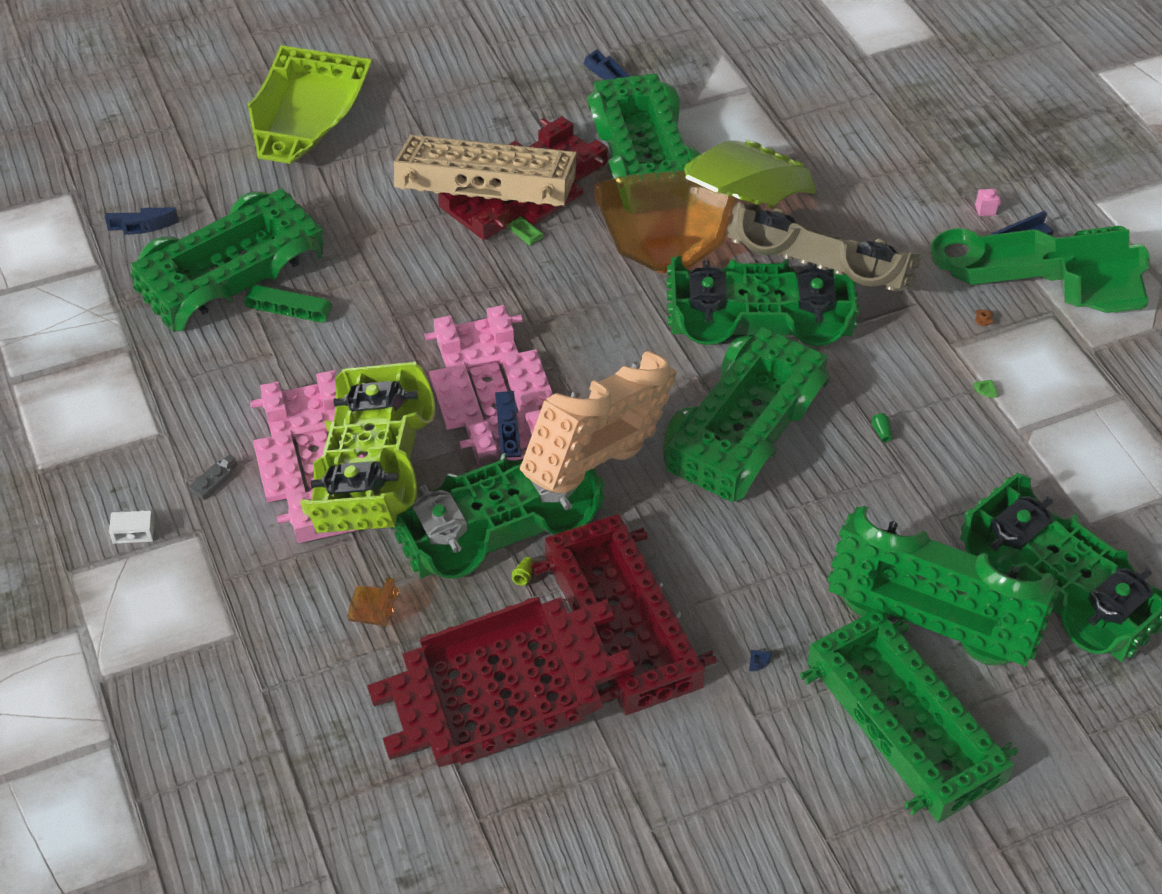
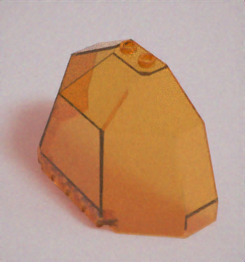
M684 170L676 171V178H674L672 171L660 172L659 179L656 178V173L642 174L641 181H639V174L626 175V178L624 176L615 177L594 184L595 203L617 252L647 268L657 271V273H667V265H671V257L682 256V264L686 268H691L722 246L727 234V227L732 218V211L737 201L735 196L731 197L715 192L687 179Z

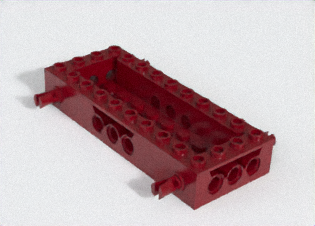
M616 514L546 537V560L533 563L531 567L532 571L535 572V576L548 571L553 572L572 611L606 599L608 603L613 600L619 603L616 606L610 605L615 620L597 626L596 629L607 657L628 649L636 671L609 680L610 687L599 690L598 693L602 703L617 699L625 716L702 689L705 673L704 667L716 664L717 659L715 655L713 656L712 650L700 656H697L635 543L648 539L647 532H644V527L629 532L620 514ZM595 570H600L603 573L601 575H595L592 572ZM633 632L636 635L634 637H628L625 635V633ZM650 664L652 668L646 670L642 668V665Z

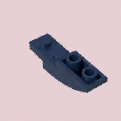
M176 207L141 208V212L105 214L108 230H123L124 235L153 232L174 225L179 221Z
M514 391L495 392L501 455L505 453L507 458L521 457Z

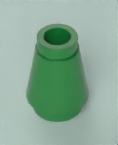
M885 413L874 415L871 425L881 441L888 442L892 440L889 417Z

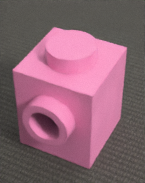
M996 189L978 190L975 206L979 216L996 215L997 207L1000 206L1001 202Z

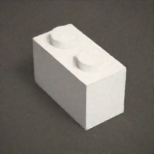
M141 510L111 513L109 534L112 544L153 542L155 522L152 511Z

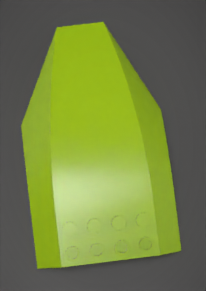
M280 45L263 85L250 102H247L258 159L291 164L311 151L353 107L368 74L372 59Z
M731 140L722 142L695 157L684 167L686 178L715 192L731 197L735 196L741 200L761 205V202L767 203V207L771 209L778 202L792 194L799 192L816 194L817 192L809 168L804 167L805 163L792 160L787 155L776 153L775 150L768 147L765 148L761 146L762 144L755 141L746 140V142Z

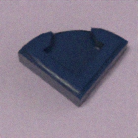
M751 650L749 671H758L765 668L771 661L772 652Z

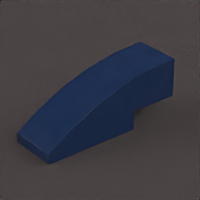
M598 49L587 55L583 63L588 69L604 80L630 77L610 56L606 58Z

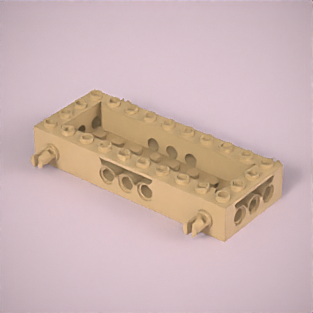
M410 135L394 161V187H399L402 190L416 189L420 192H445L451 195L463 194L469 197L481 196L486 199L500 198L504 201L518 200V202L522 203L535 202L536 204L546 203L553 206H561L565 204L575 179L576 152Z

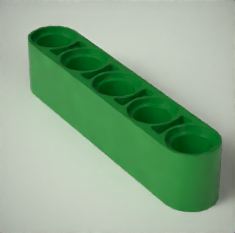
M252 285L244 298V304L251 309L321 323L326 321L332 309L331 302L323 298L258 285Z

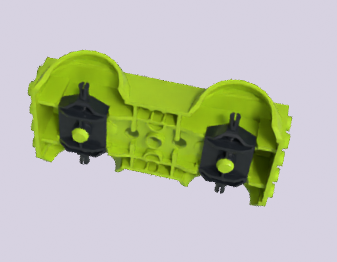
M416 362L346 368L335 379V415L333 422L325 420V426L329 433L323 455L313 463L314 480H311V487L313 488L311 501L301 499L300 502L304 515L311 519L316 533L395 527L397 515L411 507L417 496V481L410 461L416 432L433 421L435 415V401L432 388L424 370ZM369 425H375V427L370 431L364 430L368 428ZM362 452H368V455L364 458L357 457Z

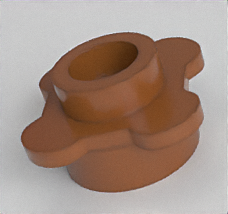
M976 310L975 314L977 317L975 321L978 325L988 326L993 323L992 311Z

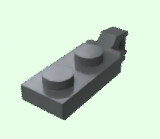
M229 454L222 461L219 460L188 486L189 491L205 500L231 477L232 469L237 465L236 458Z

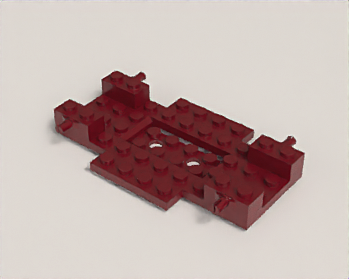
M563 116L553 122L543 118L540 120V124L544 127L538 130V141L529 147L576 152L575 179L564 205L553 206L552 204H536L535 202L522 203L518 202V200L504 201L500 198L486 199L481 196L469 197L463 194L451 195L450 193L443 192L438 193L439 207L484 241L497 232L504 230V228L506 229L508 223L520 216L535 225L583 194V188L576 184V182L608 163V147L597 139L588 144L574 135L573 123ZM515 140L508 144L514 146H522Z

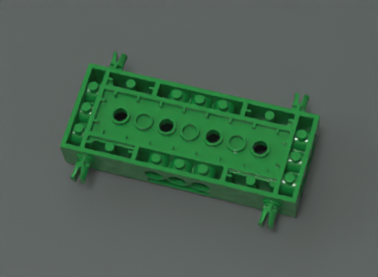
M877 608L811 643L807 661L811 668L801 672L800 678L801 680L806 679L805 685L820 678L916 795L915 798L905 802L906 810L912 808L910 815H914L926 807L939 823L1006 784L1014 766L1009 758L1017 755L1018 750L1016 747L1011 749L1012 742H1008L999 748L901 635L909 631L908 623L903 624L904 619L902 618L892 624L880 609ZM866 669L869 670L872 674L864 675L861 671ZM894 700L898 705L890 706L887 701ZM918 731L923 733L925 737L917 738L913 733ZM948 764L952 769L949 771L943 770L940 765Z

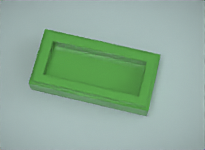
M521 216L508 223V229L530 246L543 239V233Z

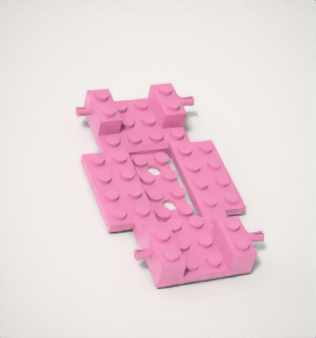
M504 305L487 308V319L454 325L452 316L435 318L434 332L424 334L426 341L437 340L446 367L429 371V377L446 430L465 426L469 439L459 441L460 448L472 447L478 468L501 459L497 410L492 407L496 403L495 392L507 391L499 364L504 369L511 391H514L515 403L519 411L516 414L521 457L508 459L513 461L524 459L544 400L553 395L537 350L518 353L514 342L512 324L522 322V316L520 314L510 317ZM467 371L470 372V375H471V378H472V381H473V384H474V387H475V390H476V393H477V396H478V399H479V402H480V405H481V408H482V411H483L485 420L483 419V416H482V413H481V410H480V407H479V404H478V401H477V398H476V395H475V392H474V389H473V386H472V384H471V381H470V378H469V375H468V372H467ZM491 377L493 380L491 382H485L483 381V378Z
M335 370L317 373V384L285 391H281L279 381L260 385L261 399L250 400L251 409L263 406L271 432V437L253 440L266 501L269 503L287 499L288 514L277 515L278 524L291 522L297 544L357 531L316 533L311 519L304 515L300 504L301 499L311 501L313 492L311 480H314L313 463L323 455L327 441L325 420L332 422L334 420L336 408L334 406V398H336ZM294 439H296L309 490L308 492H305L293 444ZM311 446H318L319 450L312 452L309 448ZM362 452L357 457L364 458L368 455V452Z

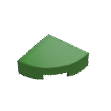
M992 380L974 382L973 387L979 394L990 398H997L998 393Z

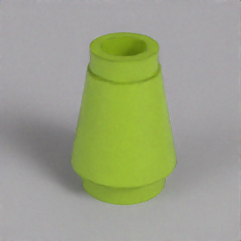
M524 557L512 571V580L515 584L524 586L530 582L532 576L531 564L535 563L531 557Z

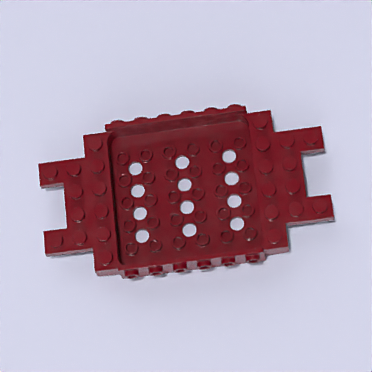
M539 597L529 598L524 602L509 605L499 611L487 613L485 616L468 620L460 625L448 627L443 631L428 634L421 638L420 643L422 647L402 654L407 671L367 685L374 707L394 700L403 731L383 738L389 760L431 745L438 767L458 762L463 765L584 721V716L603 708L596 685L636 671L628 649L607 657L597 632V626L615 620L608 600L606 599L567 613L561 597L541 604ZM536 641L540 644L536 650L528 648L531 642ZM498 656L500 660L497 664L492 665L488 663L489 658ZM539 658L546 660L545 665L542 667L534 665V662ZM458 670L460 675L457 678L451 679L448 677L451 671ZM504 673L506 677L503 681L498 682L494 680L495 675ZM549 675L552 677V681L549 684H542L540 682L541 678ZM458 687L466 689L462 696L454 694ZM504 690L512 691V695L507 699L500 697L501 692ZM555 692L559 695L556 701L551 702L547 700V696L550 693ZM463 705H471L470 712L465 714L460 712V708ZM511 707H516L518 713L515 716H508L506 714L507 710ZM469 722H476L477 728L473 731H467L466 725Z

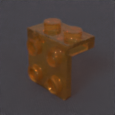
M386 578L383 589L357 586L352 597L347 619L352 622L387 626L389 617L393 614L394 600L398 597V587H395V579Z

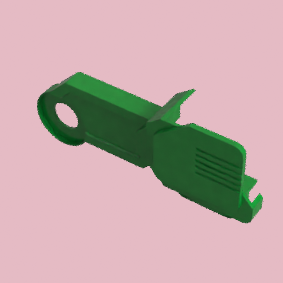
M1123 226L1080 230L1075 232L1074 236L1055 238L1037 229L979 237L971 230L955 228L940 233L931 243L933 263L940 269L951 271L953 277L969 285L1043 276V278L1050 281L1060 280L1065 303L1076 307L1086 306L1104 313L1143 309L1148 306V296L1142 274L1150 268L1149 252L1143 244L1129 245V229ZM960 243L966 245L969 251L962 257L954 258L946 255L945 249L949 245Z

